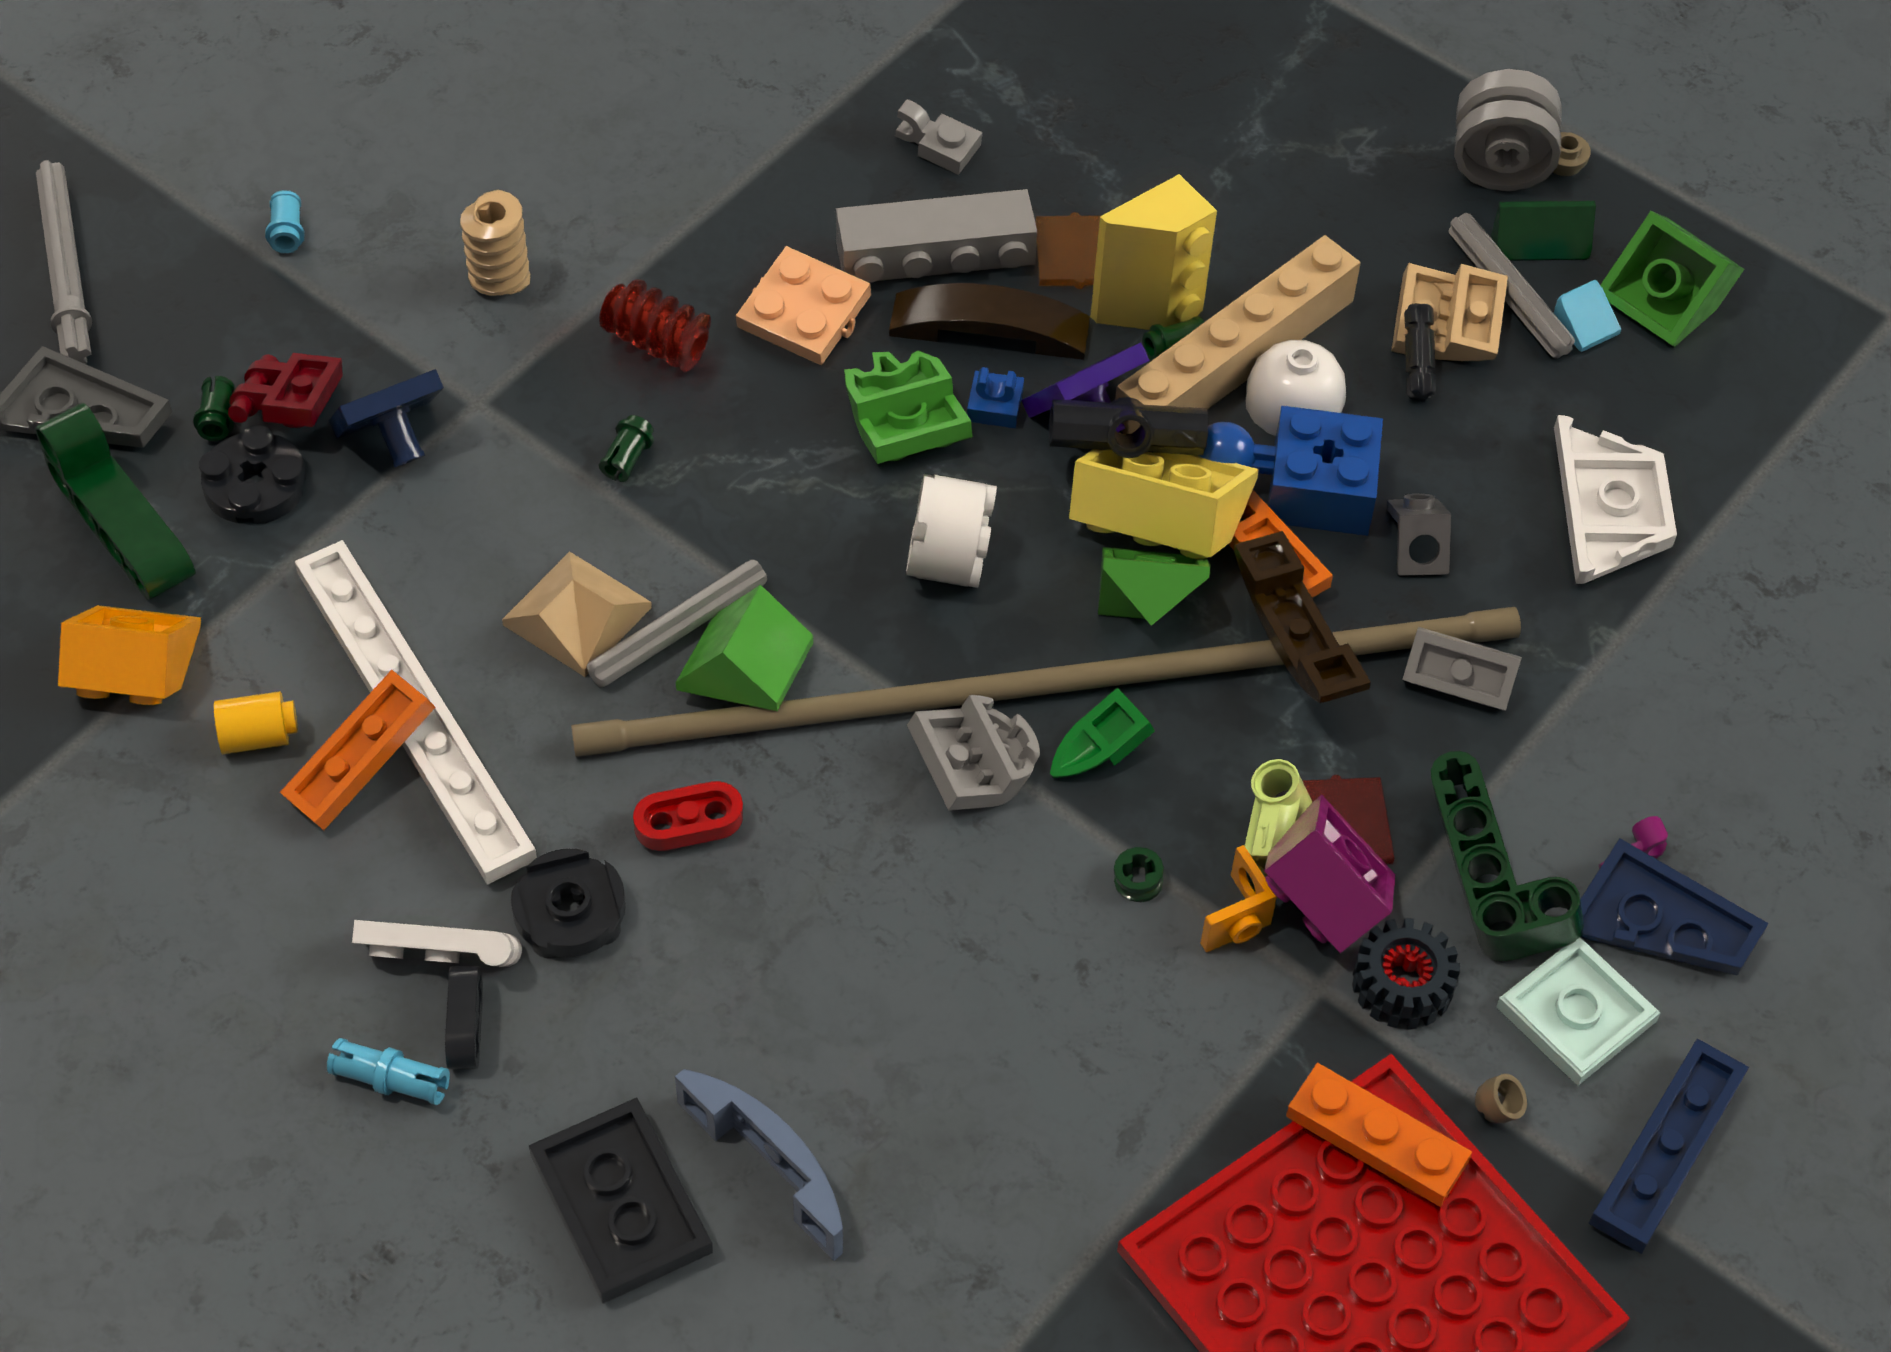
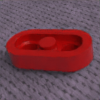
M711 781L653 793L641 799L634 809L635 835L642 845L656 851H666L727 838L734 834L742 824L743 801L736 788L720 781ZM712 813H721L724 815L723 817L717 819L708 818V816ZM658 824L671 826L669 829L664 830L654 829Z

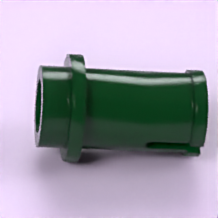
M1196 316L1190 320L1166 327L1160 324L1152 325L1149 332H1145L1142 337L1143 347L1149 360L1152 361L1202 325L1204 320Z
M215 376L214 391L211 392L212 379L207 377L201 386L200 409L194 414L193 424L203 439L221 441L233 431L235 422L228 415V410L231 407L230 397L235 390V386L228 378Z
M629 415L626 420L618 422L615 427L617 436L604 458L598 464L601 472L614 481L618 477L620 482H626L642 451L649 449L654 442L652 436L654 432L653 426L644 418L636 415Z

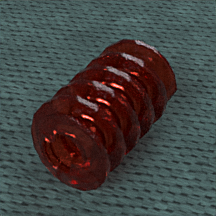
M635 279L627 287L624 284H618L613 287L604 299L599 316L600 327L605 332L615 333L622 341L631 342L639 350H647L651 356L664 359L672 367H680L684 373L690 371L698 363L709 338L711 317L709 314L700 313L695 317V309L692 305L684 304L679 308L677 297L667 296L663 299V293L657 287H652L646 291L647 284L642 279Z

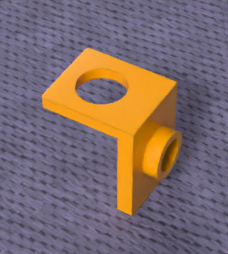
M1244 845L1237 847L1235 850L1231 877L1245 899L1205 917L1200 944L1206 953L1232 941L1236 944L1246 942L1255 937L1262 928L1270 925L1272 922L1277 896L1268 886L1264 875ZM1246 871H1247V873L1249 874V876L1251 877V879H1252V881H1253V884H1254V887H1255V891L1253 890V888L1251 887V885H1250V883H1249V880H1248V878H1247Z

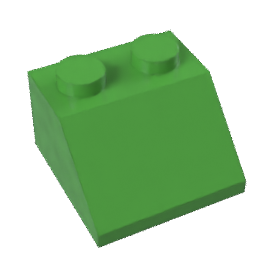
M1650 211L1601 283V287L1610 304L1675 347L1718 309L1745 269L1669 218Z

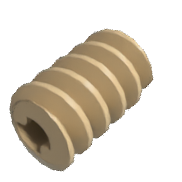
M502 190L484 193L473 204L465 208L460 218V227L463 230L462 240L465 244L464 253L467 257L468 280L472 288L479 293L490 296L515 294L530 284L531 274L527 258L528 250L526 234L524 232V220L522 218V206L516 197Z

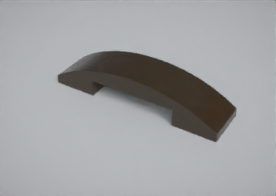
M975 283L936 284L896 293L889 336L938 342L940 330L1015 338L1036 341L1035 354L1084 360L1090 316L1063 302L1020 289Z
M1281 531L1235 544L1234 553L1258 617L1281 660L1303 690L1320 704L1369 690L1371 682L1348 643L1344 645L1338 644L1303 583L1304 566L1284 532Z

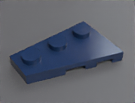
M1620 838L1580 899L1584 923L1580 938L1733 975L1740 973L1769 924Z

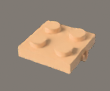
M786 246L765 276L761 277L760 283L756 288H753L752 294L736 314L737 327L822 366L841 337L849 338L853 333L856 323L855 318L871 296V285L862 279Z

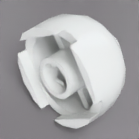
M1287 340L1277 343L1257 358L1246 385V409L1254 423L1274 436L1277 433L1281 405L1342 413L1346 401L1345 373L1334 355L1319 344L1307 340Z

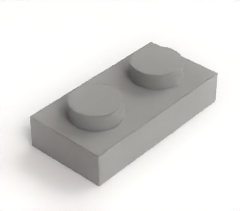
M1418 627L1402 680L1506 711L1522 657Z

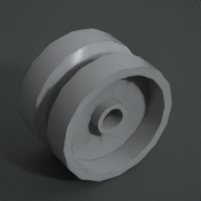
M1504 69L1487 72L1470 81L1460 93L1456 108L1457 132L1455 136L1454 157L1459 171L1475 184L1487 189L1501 191L1526 189L1546 180L1557 168L1561 154L1560 126L1562 104L1558 91L1545 78L1523 70Z

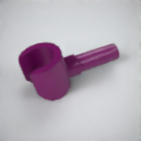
M1647 817L1633 826L1632 833L1636 842L1631 845L1654 858L1663 855L1666 850L1668 833L1660 817ZM1604 862L1599 864V869L1601 868Z

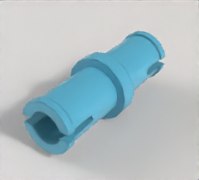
M339 1038L333 1044L332 1049L341 1052L340 1056L331 1053L328 1056V1074L340 1075L371 1084L375 1092L384 1095H390L395 1091L438 1105L443 1100L445 1094L438 1092L437 1087L448 1089L450 1080L449 1069L438 1068L404 1058L402 1051L390 1047L382 1052Z

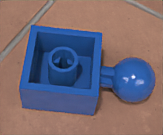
M1281 405L1274 446L1254 444L1250 434L1235 423L1216 422L1208 425L1207 445L1204 454L1198 456L1215 462L1245 465L1259 469L1258 473L1271 475L1268 506L1288 526L1368 536L1377 498L1383 418Z

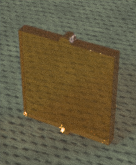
M1073 212L1070 216L1035 217L1040 286L1075 285L1077 289H1082L1084 285L1094 284L1100 216H1080L1077 212Z

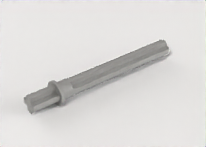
M45 160L40 163V169L36 172L55 312L51 317V327L58 334L60 354L87 364L86 357L92 355L88 333L92 326V318L90 313L85 310L65 168L60 162L51 163L49 160Z

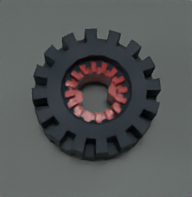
M1404 918L1402 928H1398L1395 919L1385 921L1383 931L1377 925L1370 930L1368 939L1364 937L1352 974L1354 976L1352 987L1354 993L1360 992L1358 1003L1362 1009L1370 1004L1373 1005L1370 1016L1376 1021H1379L1384 1013L1390 1016L1387 1026L1397 1028L1399 1020L1406 1019L1407 1029H1417L1420 1018H1422L1427 1026L1435 1022L1437 1013L1442 1016L1448 1009L1458 982L1460 963H1455L1458 956L1455 946L1446 948L1448 936L1442 931L1435 938L1431 936L1434 925L1424 921L1422 929L1418 930L1413 928L1414 919ZM1396 966H1402L1406 972L1416 971L1420 978L1418 982L1415 980L1410 984L1404 977L1397 978L1396 975L1392 976V969Z

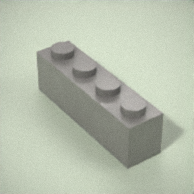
M1028 189L836 208V244L841 271L868 283L1035 265L1037 228Z

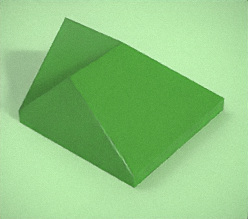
M1103 547L1098 615L1143 618L1152 626L1209 578L1210 565L1207 558L1194 559L1180 553Z

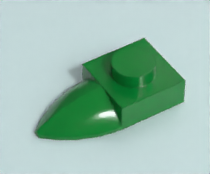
M1116 688L1082 717L1065 735L1053 758L1050 774L1053 778L1081 774L1096 768L1108 759L1115 766L1154 733L1155 729L1133 703Z

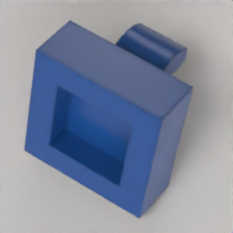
M982 367L980 371H975L967 407V415L971 422L1016 429L1024 389V378L1017 377L1013 371H1008L1007 375L989 373V369Z

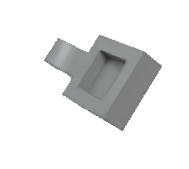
M908 99L898 110L897 117L903 120V122L896 129L895 137L919 144L917 156L957 175L961 173L981 146L983 132L941 113L935 122L931 121L927 112L920 105Z

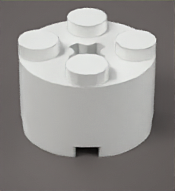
M924 474L911 536L906 575L978 588L983 558H986L991 533V527H988V516H992L997 486Z

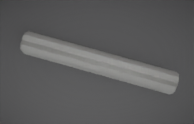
M1464 213L1460 217L1452 219L1449 234L1473 263L1480 269L1508 276L1505 301L1551 357L1558 359L1564 354H1569L1573 349L1572 346L1575 338L1474 217L1469 213Z
M756 560L745 562L590 661L586 667L594 683L598 687L609 685L713 618L719 611L757 586L766 584L767 575L762 566Z

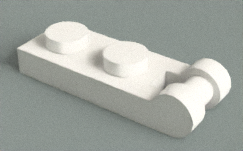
M354 920L352 943L370 945L368 956L403 959L404 948L426 949L425 961L459 963L460 952L478 954L480 960L490 966L510 967L517 963L522 953V946L519 940L514 935L508 933Z

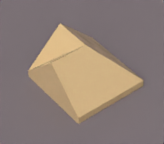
M569 551L502 619L503 626L586 677L589 674L586 667L587 664L614 647L652 607L651 601Z

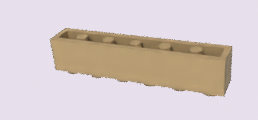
M1324 235L1120 383L1116 389L1115 400L1122 397H1131L1139 400L1144 405L1206 408L1208 410L1247 381L1257 358L1273 345L1287 340H1302L1352 303L1361 262ZM1133 420L1124 421L1122 424L1124 423L1126 428L1121 432L1125 435L1131 434L1140 427V423Z

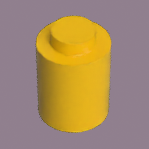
M281 691L214 701L215 726L222 755L289 745V734L298 733L294 701L284 702Z

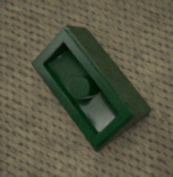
M1595 201L1499 202L1491 234L1492 240L1510 261L1587 260L1590 258L1593 244Z

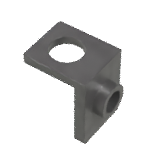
M1407 494L1404 496V499L1387 500V511L1398 523V575L1449 574L1451 513L1438 499H1435V496L1429 494ZM1420 535L1433 536L1438 543L1436 556L1426 563H1418L1412 560L1409 555L1411 542Z

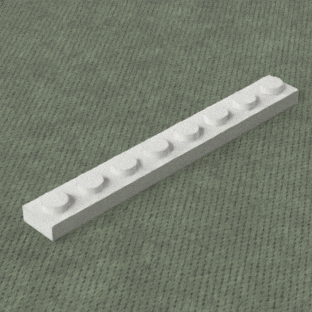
M341 540L296 560L295 565L299 577L369 692L371 693L382 679L393 670L436 707L402 746L486 884L488 885L529 865L537 858L535 847L344 541Z

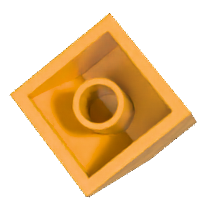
M97 605L61 622L58 686L76 688V695L84 698L100 699L109 697L110 693L129 695V701L135 704H161L163 699L182 688L200 631L201 617Z

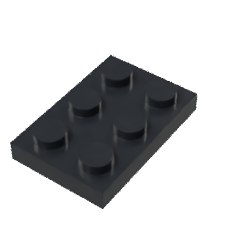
M637 1097L529 1145L530 1156L602 1303H606L713 1253L712 1242Z

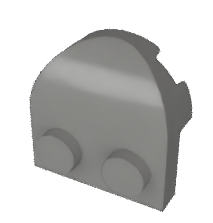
M969 695L961 709L915 711L907 724L948 811L995 807L1007 803L1024 786L1040 756L1037 737L1026 720L1019 714L1010 719L1003 713L993 709L994 700L992 698Z

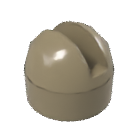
M1501 1074L1487 1079L1478 1087L1475 1106L1479 1112H1483L1484 1118L1490 1123H1507L1524 1115L1527 1108V1097L1522 1084L1517 1078L1510 1074Z

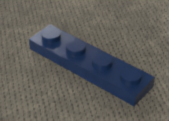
M1697 1038L1595 1209L1589 1224L1642 1254L1749 1067Z

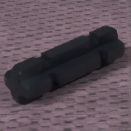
M1414 303L1410 304L1404 312L1405 329L1408 330V334H1405L1406 372L1410 374V378L1406 379L1407 395L1410 399L1427 400L1431 399L1436 392V375L1432 373V369H1435L1434 331L1430 326L1434 325V311L1429 304Z

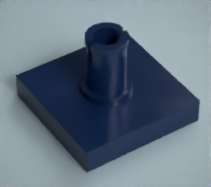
M434 369L339 406L329 419V423L336 439L372 425L373 427L379 426L394 461V467H399L425 456L407 417V413L410 410L430 403L444 387L437 370Z

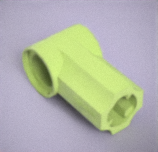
M1282 759L1269 760L1261 764L1251 779V788L1255 794V800L1245 847L1264 877L1267 876L1264 870L1268 853L1312 804V799L1296 767L1289 761ZM1289 790L1285 795L1275 797L1278 793Z

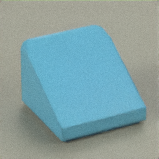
M1597 280L1590 281L1562 294L1557 299L1554 314L1575 338L1574 345L1580 352L1588 350L1621 333V327L1603 288Z

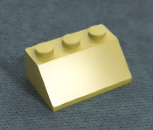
M1180 174L1100 216L1090 315L1096 323L1150 330V327L1155 324L1166 327L1190 320L1203 311L1217 210Z
M1093 449L1075 461L1069 519L1086 523L1087 528L1095 532H1119L1133 536V540L1142 545L1158 546L1162 544L1180 549L1182 555L1189 558H1211L1232 541L1258 479L1259 469L1237 463L1215 462L1198 455L1146 452L1135 458H1125L1117 455L1112 450Z

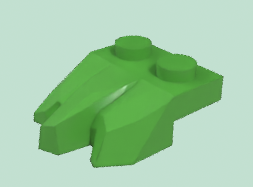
M916 351L911 354L907 362L900 363L890 352H872L874 363L872 371L863 372L858 368L844 369L846 388L856 426L862 440L877 464L886 461H897L908 455L936 447H947L954 442L973 437L971 420L954 396L952 377L939 358Z

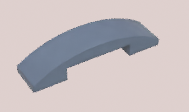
M686 1069L679 1072L675 1076L677 1103L715 1141L734 1127L797 1191L793 1195L794 1221L833 1261L843 1254V1227L839 1208L825 1173L802 1139L771 1109L741 1089L703 1073Z

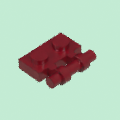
M292 353L287 363L279 362L273 355H263L260 360L252 362L245 373V383L238 385L231 395V407L228 410L229 417L234 422L243 423L248 417L262 410L263 422L280 423L290 428L313 427L343 376L342 358Z

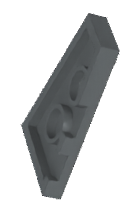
M41 346L0 394V430L36 434V426L83 402L90 408L98 420L107 443L144 448L172 414L168 399L44 346Z

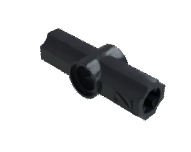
M1131 397L1118 398L1111 403L1053 399L1052 406L1050 407V447L1112 450L1121 457L1135 458L1146 452L1203 455L1207 445L1208 412L1206 408L1144 405L1139 400ZM1133 420L1140 423V427L1131 434L1124 435L1116 431V428L1124 421Z

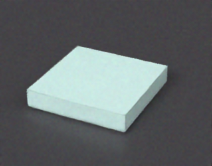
M1580 937L1574 943L1560 949L1503 994L1496 1006L1577 1086L1655 1024L1660 1015V1012Z

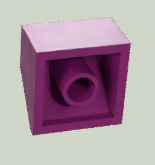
M1320 795L1268 853L1264 870L1267 874L1265 879L1270 889L1280 900L1285 903L1291 900L1305 915L1303 921L1306 927L1321 943L1329 941L1341 953L1392 913L1396 874L1327 799Z

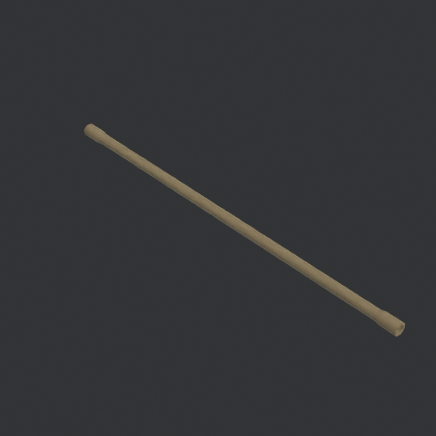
M1506 607L1469 612L1463 616L1332 632L1338 644L1344 645L1348 643L1356 656L1412 649L1418 627L1472 643L1518 638L1521 633V622L1517 608ZM1264 640L786 700L782 702L778 711L746 705L627 721L613 719L573 724L571 726L575 757L619 752L629 747L961 706L969 695H980L992 698L994 701L1285 664L1271 641Z

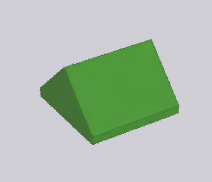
M759 585L719 611L711 619L675 682L676 690L778 711L813 645V634L765 588Z

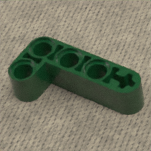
M82 402L35 427L46 464L57 486L145 599L150 600L196 574L194 565L181 542L111 456L105 434L95 415L85 403Z
M1450 751L1439 756L1431 768V780L1436 804L1482 952L1490 959L1502 962L1550 951L1574 943L1581 936L1584 928L1580 893L1576 886L1568 879L1561 877H1547L1517 885L1478 762L1469 753L1462 751ZM1462 785L1467 797L1457 800L1454 786ZM1469 828L1483 829L1476 835L1467 836L1461 834ZM1486 874L1498 876L1489 883L1475 881L1478 877ZM1556 907L1568 910L1566 914L1558 917L1545 915L1547 910ZM1498 922L1513 924L1511 928L1505 931L1497 932L1489 929Z

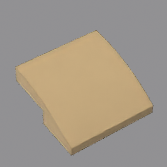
M1408 263L1402 278L1391 351L1406 354L1405 334H1408V330L1405 329L1404 312L1410 304L1419 303L1431 305L1434 311V325L1430 326L1434 331L1435 359L1451 361L1495 359L1499 348L1508 276L1464 264L1460 265L1456 275Z

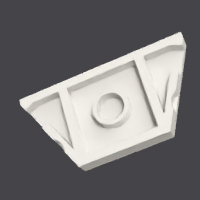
M1558 415L1554 426L1576 584L1587 583L1673 547L1677 531L1664 453L1643 445L1630 444L1622 437L1604 430L1599 438L1573 428V418Z

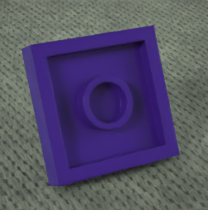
M1140 342L1022 399L1021 402L1029 418L1050 410L1053 399L1111 403L1112 401L1105 389L1109 386L1108 381L1150 360ZM1121 423L1116 428L1117 432L1126 428L1124 423Z

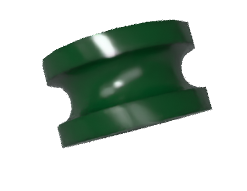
M1142 847L1130 848L1122 852L1114 865L1116 890L1122 897L1134 902H1146L1157 897L1163 888L1164 866L1161 858L1156 852ZM1134 867L1145 868V882H1133L1132 872Z

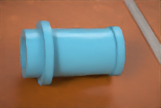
M278 191L271 196L270 200L271 218L265 230V238L271 247L280 253L294 252L304 241L305 231L302 225H300L301 199L296 193L291 191Z

